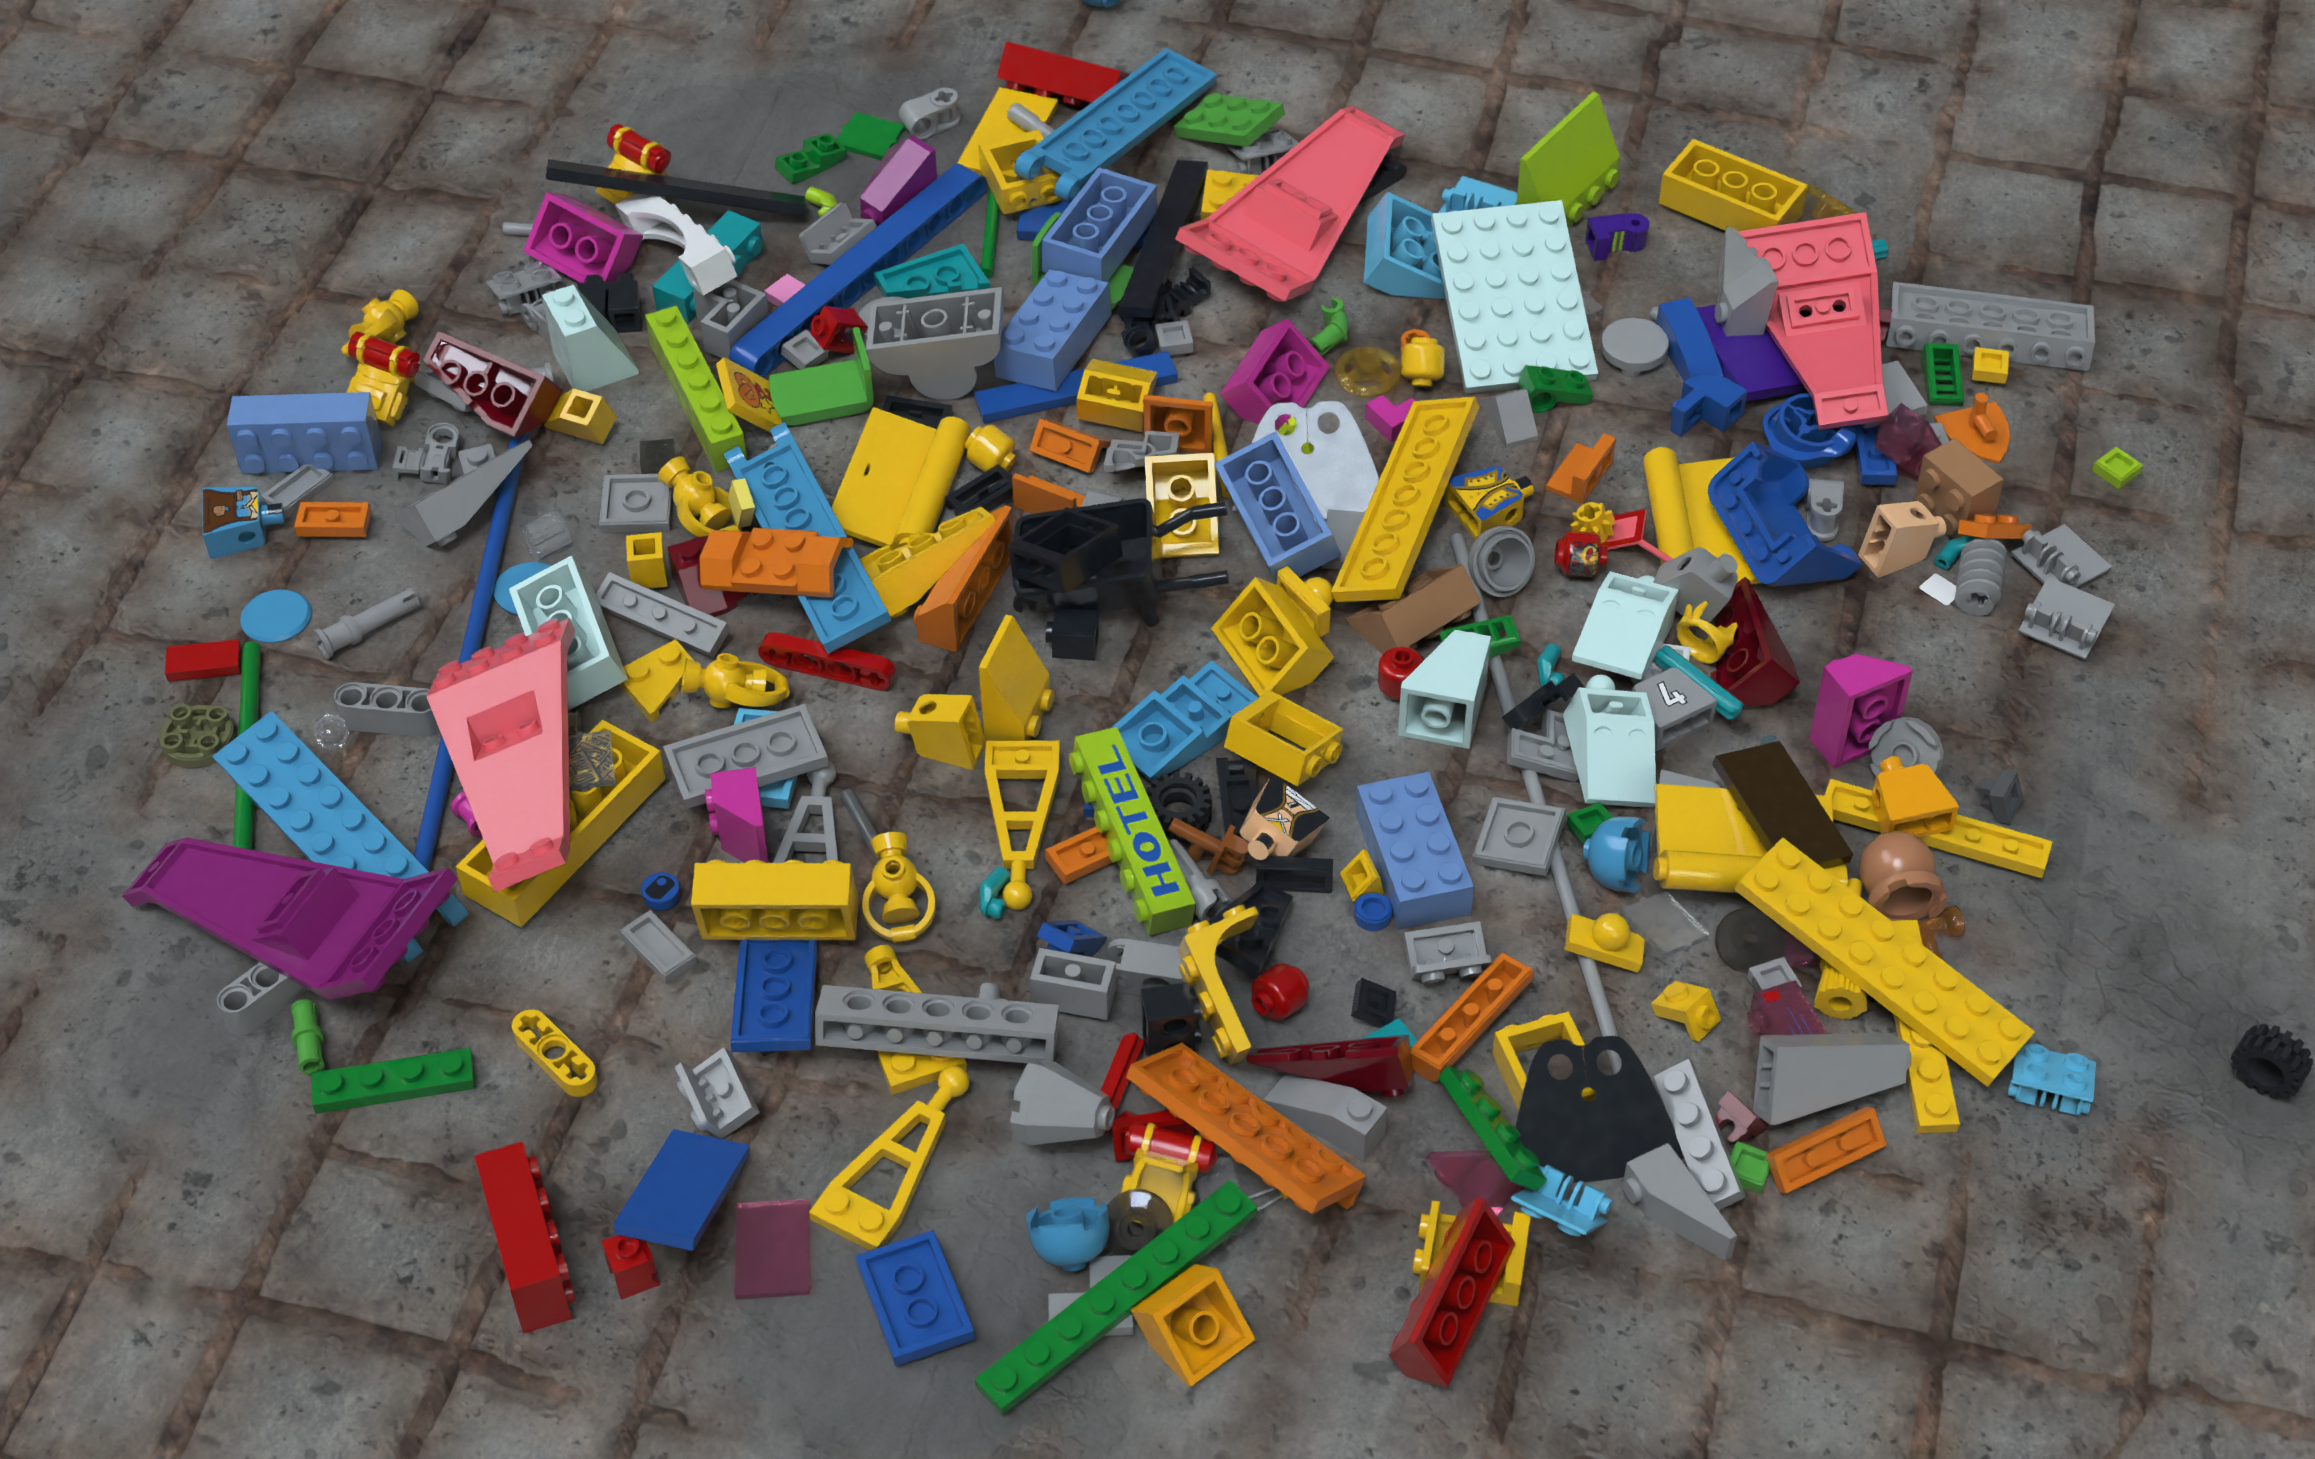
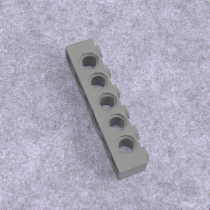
M823 985L815 1013V1045L1017 1063L1037 1062L1039 1059L1054 1062L1058 1039L1059 1005Z

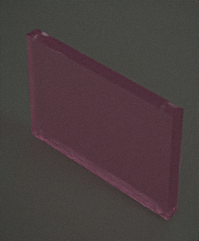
M808 1199L736 1203L734 1210L736 1215L734 1288L736 1300L810 1295L809 1210L811 1205Z

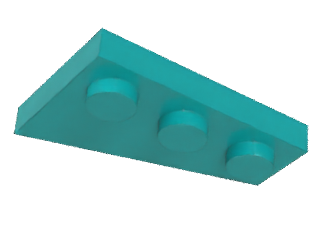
M964 243L874 272L875 284L884 297L908 299L990 288L989 280Z

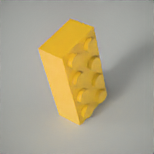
M1692 139L1662 174L1659 204L1722 230H1726V227H1733L1739 232L1796 223L1803 215L1808 185Z
M710 860L707 863H695L691 906L702 940H856L858 894L851 863H843L838 860H827L823 863H804L799 860H788L784 863H766L761 860H749L745 863H727L722 860Z

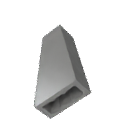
M1892 1033L1760 1035L1753 1112L1768 1124L1778 1125L1906 1083L1907 1069L1911 1064L1910 1044Z

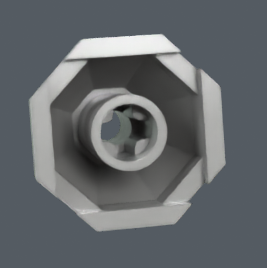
M1039 1059L1037 1062L1027 1063L1015 1088L1013 1100L1021 1103L1019 1112H1011L1010 1123L1016 1142L1027 1145L1090 1139L1103 1136L1105 1130H1110L1115 1118V1109L1111 1106L1107 1094L1058 1063Z

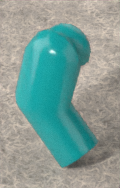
M1964 535L1949 540L1934 558V563L1938 568L1947 570L1961 554L1962 548L1968 542L1980 539V537Z
M1547 644L1537 660L1539 685L1541 687L1550 680L1555 685L1564 680L1562 673L1554 672V667L1561 656V649L1556 644Z
M996 867L980 884L979 909L986 918L991 916L994 919H1000L1006 912V909H1004L1006 902L1003 899H997L998 892L1010 880L1009 872L1003 867Z

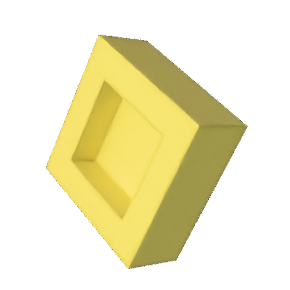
M746 479L732 480L728 501L737 528L751 526L755 505Z

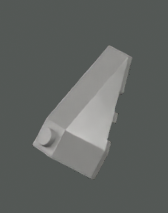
M1726 227L1719 255L1715 319L1717 323L1721 324L1725 336L1764 335L1778 280L1769 261L1765 257H1757V250L1754 247H1747L1746 239L1735 228Z
M530 440L522 442L480 465L475 471L472 470L453 480L447 487L426 495L393 515L423 545L427 546L437 542L439 547L458 537L455 531L466 525L533 445Z

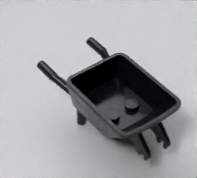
M1144 498L1070 508L1118 524L1123 556L1065 595L1012 575L1013 587L1017 594L1013 600V607L1020 613L1023 609L1022 603H1027L1029 609L1034 611L1037 602L1060 608L1099 610V613L1140 607L1145 624L1149 627L1155 626L1159 622L1155 605L1161 602L1164 592L1228 585L1230 583L1228 570L1163 579V546L1161 542V537L1191 520L1228 515L1227 503L1223 501L1191 506L1158 526L1151 502ZM1061 510L1022 516L1015 524L1013 541ZM1071 544L1059 553L1067 555L1079 546Z

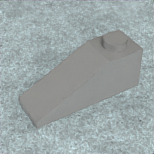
M1285 1073L1263 1100L1284 1117L1362 1162L1366 1160L1386 1134L1387 1107L1351 1087Z
M1669 1143L1627 1162L1622 1186L1626 1197L1631 1203H1637L1647 1217L1724 1261L1732 1258L1737 1238L1736 1233Z

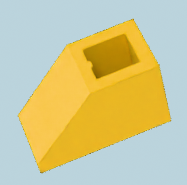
M573 388L560 395L544 426L554 431L603 445L617 415L602 396Z

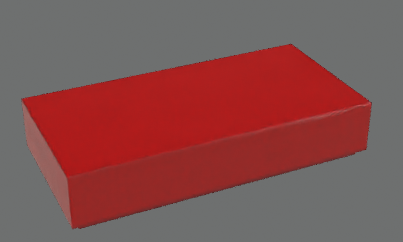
M240 640L168 646L166 648L165 662L167 681L240 674L242 652Z

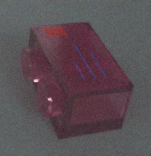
M1796 980L1753 993L1750 1011L1747 1012V1020L1754 1033L1759 1035L1828 1034Z

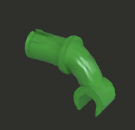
M1330 298L1332 309L1321 305L1324 323L1327 327L1308 340L1321 357L1334 346H1337L1339 343L1344 344L1348 340L1349 321L1345 314L1343 301L1338 298Z

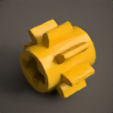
M1585 503L1578 508L1577 512L1572 513L1574 522L1570 524L1572 531L1595 532L1599 535L1601 544L1610 535L1614 534L1612 525L1616 522L1612 510L1605 511L1603 503Z

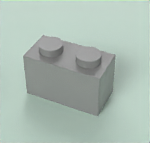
M1039 948L1030 977L1031 1003L1059 1005V1012L1108 1020L1117 990L1116 961Z

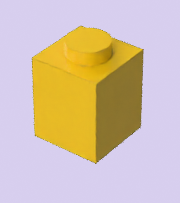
M662 533L627 535L626 550L630 580L648 589L668 587L667 563Z

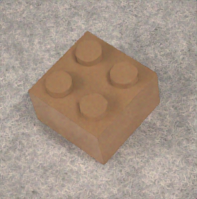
M1954 438L1924 455L1914 501L1921 502L1934 517H1942L1946 523L1945 534L1955 539L1964 536L1958 534L1959 520H1974L1975 514L1995 516L2004 479Z

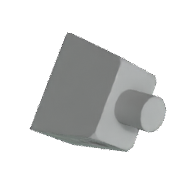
M1697 547L1660 565L1653 583L1679 589L1676 611L1681 615L1684 614L1687 604L1692 605L1693 612L1698 605L1707 601L1708 606L1703 611L1700 619L1710 623L1732 596L1738 580L1736 573L1737 562L1729 554L1724 553L1716 558L1706 549Z

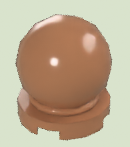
M1905 831L1887 832L1880 834L1866 845L1859 861V875L1863 887L1869 894L1868 903L1891 921L1919 920L1925 916H1928L1929 921H1931L1944 910L1948 901L1944 884L1936 875L1934 855L1921 838Z

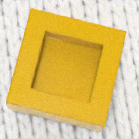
M1975 347L1971 380L2006 384L2009 351Z

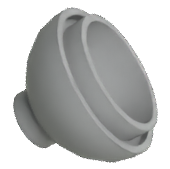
M1511 526L1489 528L1478 536L1471 547L1468 559L1471 578L1480 589L1490 595L1497 597L1513 595L1520 591L1531 578L1535 566V551L1531 540L1523 531ZM1492 552V559L1488 563V556Z

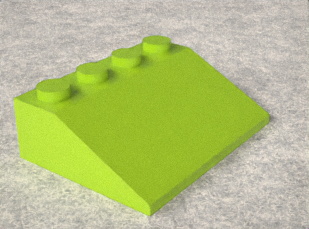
M1593 91L1520 159L1516 205L1562 200L1567 227H1569L1573 222H1578L1591 205H1596L1609 188L1612 189L1616 186L1620 178V171L1618 170L1620 155L1598 93Z

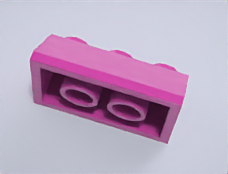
M546 192L523 252L580 283H584L587 275L595 274L603 277L604 282L616 281V276L624 273L632 265L644 235L567 194Z
M1287 318L1260 332L1220 395L1241 419L1260 424L1267 410L1274 404L1293 402L1299 407L1304 408L1330 366ZM1284 414L1279 416L1275 421V429H1280L1285 422L1289 424L1288 419H1290L1291 415Z
M1860 654L1836 659L1824 666L1809 739L1833 769L1871 754L1872 750H1869V742L1874 732L1885 722L1902 717L1913 672L1909 666Z

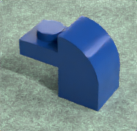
M1698 375L1683 382L1681 398L1675 401L1670 411L1672 415L1670 431L1682 437L1702 419L1724 432L1744 415L1748 390L1727 378L1717 375Z

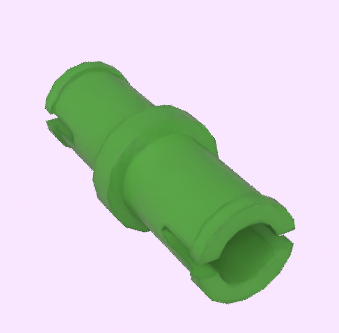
M308 999L296 1001L291 1006L294 1030L291 1034L292 1045L297 1048L299 1071H303L305 1075L322 1071L325 1066L321 1051V1044L324 1040L323 1030L318 1026L315 1002L312 1004V1001Z

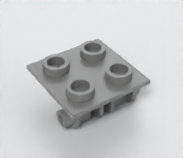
M1270 129L1249 147L1225 144V146L1242 160V162L1237 163L1239 173L1259 175L1262 174V169L1264 172L1269 168L1268 155L1270 157V164L1273 165L1299 142L1282 129Z
M543 262L529 263L524 266V270L516 273L511 271L497 273L493 276V280L485 282L486 286L499 300L503 299V301L498 302L501 314L508 313L509 316L521 312L520 306L523 302L520 293L524 303L531 304L527 291L531 290L535 302L539 300L537 288L540 298L549 290L556 291L563 288L561 283L555 284V282L562 281V277L551 266L543 264Z
M2065 524L2044 535L2040 531L2034 532L2032 529L2026 531L2022 536L2024 545L2011 552V555L2043 584L2050 577L2077 588L2112 569V566Z
M2048 577L2034 603L2028 604L2024 614L2026 617L2018 632L2086 660L2115 604Z

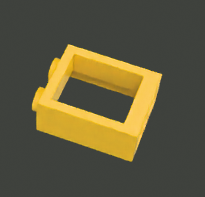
M1039 129L979 143L980 169L984 177H986L987 183L1003 215L1064 201V199L1054 194L1056 183L1061 174L1041 166L1045 175L1036 176L1031 181L1024 179L1007 183L1002 174V171L1014 169L1016 161L1022 152L1031 149L1044 139Z
M1270 690L1231 716L1224 747L1298 787L1310 777L1314 778L1325 766L1337 761L1343 748L1340 741L1344 729ZM1271 730L1276 734L1290 740L1291 742L1305 748L1306 750L1302 751L1296 748L1295 746L1281 740L1280 738L1268 733V731Z
M1569 1011L1557 1015L1548 1014L1538 1020L1521 1025H1508L1494 1033L1492 1055L1518 1111L1527 1077L1515 1053L1537 1048L1545 1042L1555 1040H1569L1578 1046L1585 1045ZM1587 1086L1582 1090L1581 1095L1585 1101L1590 1102L1595 1098V1091Z

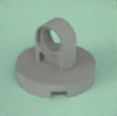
M1901 717L1887 721L1874 732L1869 742V750H1872L1871 758L1873 761L1870 766L1875 776L1881 773V762L1891 756H1898L1905 767L1919 764L1928 765L1936 776H1938L1943 766L1944 750L1940 737L1930 725L1918 718Z

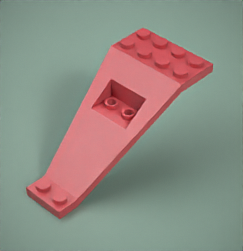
M1353 105L1342 108L1208 218L1180 227L1175 240L1184 244V248L1188 252L1195 255H1204L1211 259L1213 266L1225 271L1230 270L1239 275L1238 278L1241 282L1250 286H1258L1267 291L1266 295L1275 301H1288L1309 292L1388 151L1401 146L1406 134Z
M1866 212L1739 231L1746 239L1747 247H1754L1757 250V257H1765L1769 261L1778 280L1766 330L1812 397L1818 430L1888 420L1889 414L1882 379L1878 276ZM1836 305H1841L1845 308V310L1842 312H1837L1833 309V307ZM1807 310L1811 315L1803 317L1800 315V312Z
M570 618L561 622L558 619L549 620L541 624L537 628V632L525 636L524 633H518L508 638L504 642L505 645L492 650L491 646L485 647L472 654V659L460 664L458 660L443 665L438 669L439 673L433 680V684L426 696L494 864L488 880L495 892L565 864L570 851L567 652L576 631Z

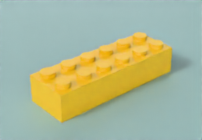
M601 720L582 739L583 742L578 748L585 744L608 754L605 758L606 754L602 753V758L596 754L587 755L590 759L600 758L595 760L598 762L604 758L601 763L590 760L591 763L598 765L594 766L596 770L611 754L610 758H612V761L608 759L607 763L600 768L607 770L606 773H604L605 770L603 772L600 770L603 774L600 776L602 780H607L598 786H593L600 783L601 780L584 753L569 758V760H572L569 762L572 763L569 767L572 766L578 775L569 779V782L587 775L569 784L589 777L569 787L593 777L595 778L569 789L570 851L566 863L495 892L488 880L494 864L483 839L456 866L463 895L522 928L666 779L660 750ZM597 738L604 739V740H606V741H609L610 743H607V742L602 741V740L597 739ZM595 739L598 740L596 743L602 742L603 745L608 744L609 746L604 750L603 746L597 747L596 743L592 745L593 743L591 742ZM584 745L581 747L582 750L584 748L586 751H594V749ZM609 763L612 765V767L610 766V770H608L604 766L608 767ZM571 768L569 771H571L572 775L569 778L576 776ZM612 772L613 774H611L609 778H611L614 781V783L606 777ZM597 779V781H595V782H592V783H590V784H588V785H585V786H583V787L577 788V787H579V786H582V785H584V784H587V783H589V782L594 781V780Z

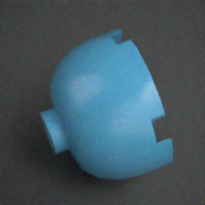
M1626 816L1610 818L1594 830L1591 839L1588 838L1585 841L1583 858L1585 861H1588L1589 870L1596 882L1603 887L1634 894L1641 888L1642 883L1634 882L1639 870L1647 873L1649 865L1650 833L1649 831L1642 830L1641 825L1646 824L1645 819Z
M1070 1197L1050 1201V1210L1039 1213L1038 1206L1031 1209L1026 1214L1028 1236L1033 1250L1044 1261L1052 1265L1062 1266V1269L1065 1271H1077L1085 1268L1086 1262L1095 1259L1106 1247L1109 1239L1107 1203L1102 1202L1101 1206L1098 1207L1096 1206L1095 1198Z

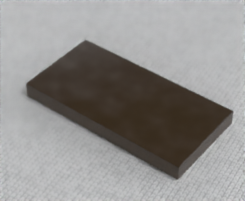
M1780 741L1715 756L1712 763L1713 767L1767 852L1783 837L1823 869L1850 863L1854 854Z

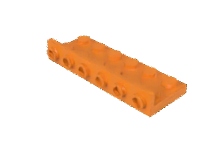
M1180 1043L1130 1065L1126 1078L1137 1085L1142 1093L1153 1097L1163 1104L1172 1115L1183 1119L1197 1129L1203 1138L1216 1143L1228 1152L1233 1160L1247 1166L1258 1174L1267 1185L1277 1188L1292 1199L1294 1204L1300 1209L1314 1214L1335 1202L1345 1209L1354 1206L1367 1177L1365 1174L1185 1044Z

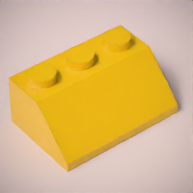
M1255 577L1211 627L1213 633L1260 697L1270 690L1279 695H1284L1311 684L1334 658L1284 589L1279 585Z

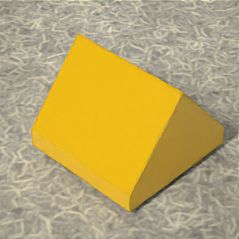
M1362 849L1339 873L1353 902H1356L1360 896L1367 893L1384 895L1381 878L1368 851Z

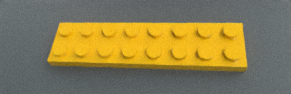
M1476 397L1413 401L1331 590L1335 602L1395 600L1401 598L1480 406Z
M1783 837L1753 866L1734 889L1987 1087L1991 1085L2035 1033L2028 1025Z

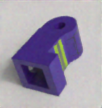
M1637 213L1588 218L1585 242L1593 260H1606L1607 254L1624 250L1638 252L1643 250L1647 244L1650 223L1647 217Z

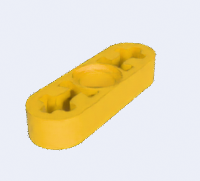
M530 1009L522 1011L515 1016L512 1021V1030L517 1045L567 1094L574 1097H582L590 1094L596 1088L598 1078L594 1063L542 1012ZM527 1027L531 1029L538 1028L540 1039L537 1040V1036L532 1031H524V1029ZM552 1047H562L565 1049V1053L557 1059H548L544 1056L545 1052ZM571 1064H572L573 1070H574L579 1076L585 1075L586 1077L583 1078V1079H580V1078H578V1077L572 1078L571 1072H570V1069H569V1067L571 1066Z

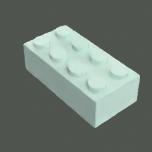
M572 555L509 588L525 636L537 632V628L541 624L552 619H558L561 622L570 618L576 630L567 652L568 711L628 680L591 580Z

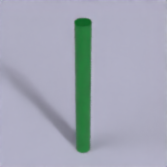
M990 187L980 266L987 278L993 275L1000 209Z

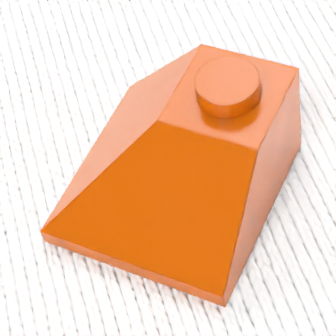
M1144 395V437L1146 430L1180 433L1179 452L1195 454L1212 453V401Z

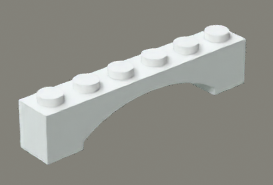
M635 193L615 205L623 225L644 235L642 240L657 239L669 241L685 249L684 254L678 258L690 285L703 296L737 277L733 267L736 260L727 245H720L713 234L709 236L700 224L695 225L688 214L683 215L674 203L670 205L665 197Z

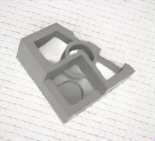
M1146 430L1144 442L1112 439L1111 445L1107 448L1104 472L1144 467L1145 457L1179 455L1180 433Z

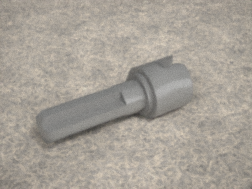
M1169 840L1170 847L1195 900L1194 913L1201 922L1209 921L1231 904L1233 900L1219 881L1206 878L1177 840Z

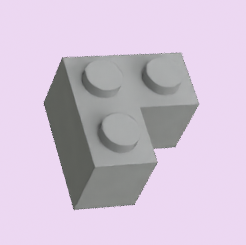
M733 279L704 296L696 289L693 290L697 320L701 323L704 350L720 358L725 357L729 359L733 345L769 315L766 293Z

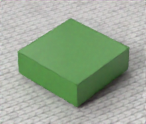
M1737 1141L1730 1157L1743 1188L1761 1194L1771 1171L1765 1155L1769 1152Z

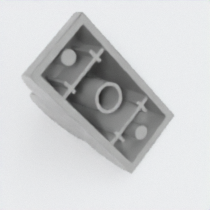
M1002 287L871 303L866 352L870 361L887 373L909 375L915 389L927 397L938 400H952L966 395L975 386L977 367L987 364L999 353L1004 308Z

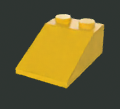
M1214 453L1145 457L1146 498L1151 502L1157 526L1191 506L1217 503ZM1218 517L1191 520L1161 537L1163 558L1219 555Z
M1006 614L979 665L983 731L985 739L989 741H1030L1031 737L1036 738L1039 734L1042 723L1041 717L1044 711H1050L1054 702L1055 691L1051 690L1050 673L1014 617Z

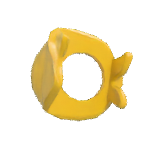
M1707 601L1698 605L1693 612L1692 605L1687 604L1683 617L1676 626L1677 637L1681 645L1691 647L1690 655L1699 662L1707 664L1718 662L1727 648L1734 643V634L1738 627L1737 622L1732 623L1727 628L1723 626L1716 628L1709 622L1700 619L1703 611L1708 606ZM1689 627H1699L1709 637L1706 640H1702L1695 636Z

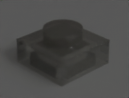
M674 439L640 441L641 474H658L667 462L676 457Z

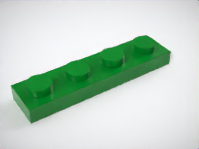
M471 1048L312 1072L311 1086L314 1112L319 1114L475 1089L474 1063Z
M1447 1066L1439 1075V1080L1511 1182L1538 1191L1548 1180L1538 1166L1540 1161L1533 1152L1525 1148L1519 1140L1521 1137L1520 1132L1504 1119L1501 1114L1502 1107L1484 1091L1482 1088L1484 1086L1483 1080L1471 1070L1466 1069L1463 1072Z

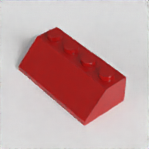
M1006 41L996 78L1006 81V88L1023 92L1025 86L1034 89V95L1052 98V94L1063 96L1062 102L1080 107L1081 101L1091 104L1129 74L1113 68Z
M1477 1197L1458 1212L1452 1226L1444 1236V1242L1435 1261L1428 1268L1427 1277L1417 1298L1410 1305L1409 1314L1400 1333L1393 1340L1389 1356L1405 1377L1448 1387L1516 1245L1484 1198Z

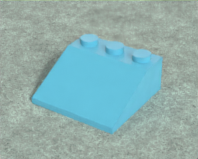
M1390 192L1384 195L1368 216L1364 267L1365 284L1392 296L1446 299L1431 223L1433 212Z

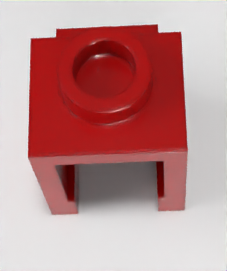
M824 306L820 315L813 318L810 334L824 350L854 354V345L844 332L846 328L852 329L859 327L860 332H866L868 326L853 308L842 309Z
M621 1235L601 1241L610 1274L614 1273L617 1291L621 1300L660 1285L656 1275L653 1256L646 1241Z

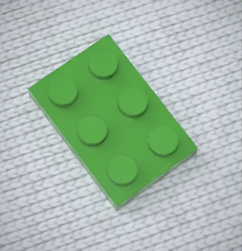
M1214 93L1206 96L1201 104L1192 111L1187 112L1184 118L1174 126V129L1179 138L1249 147L1286 113L1283 103L1270 102L1266 99H1246L1242 96H1222Z

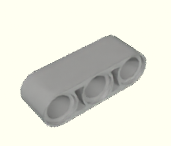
M351 682L341 685L334 693L342 726L348 730L430 737L440 732L426 697L430 689Z
M260 962L226 986L217 997V1005L227 1030L234 1035H245L257 1029L306 993L308 989Z

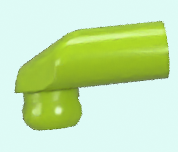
M812 186L805 195L807 202L821 207L818 211L820 217L838 204V200L834 195Z

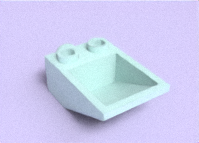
M1610 571L1598 590L1573 652L1572 661L1642 680L1656 656V652L1660 649L1673 626L1679 589L1653 583L1655 578L1649 575L1641 576L1637 579Z
M1595 675L1589 679L1586 688L1579 687L1563 713L1585 803L1596 804L1600 802L1604 805L1654 808V786L1656 785L1655 725L1647 693L1615 690V684L1611 678L1606 675Z

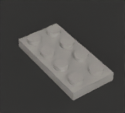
M805 704L663 746L665 758L685 809L706 803L705 789H712L710 773L756 767L758 785L761 787L829 766L828 756Z

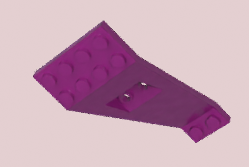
M183 838L166 843L122 897L132 907L144 903H155L324 999L332 1000L341 997L349 998L364 992L372 993L381 987L387 978L385 973L392 964L397 963L406 955L408 943L428 926L430 922L428 917L435 908L440 907L448 900L451 895L449 890L458 878L449 868H444L402 879L192 838Z

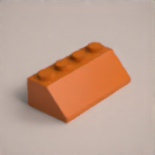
M1005 505L990 512L995 522L929 589L927 600L923 605L917 607L913 619L914 625L917 626L919 642L955 653L959 651L1010 564L1007 545L1013 542L1012 507Z

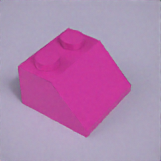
M756 767L710 773L712 789H705L708 812L715 811L714 813H709L712 835H719L723 851L744 863L749 860H761L769 863Z

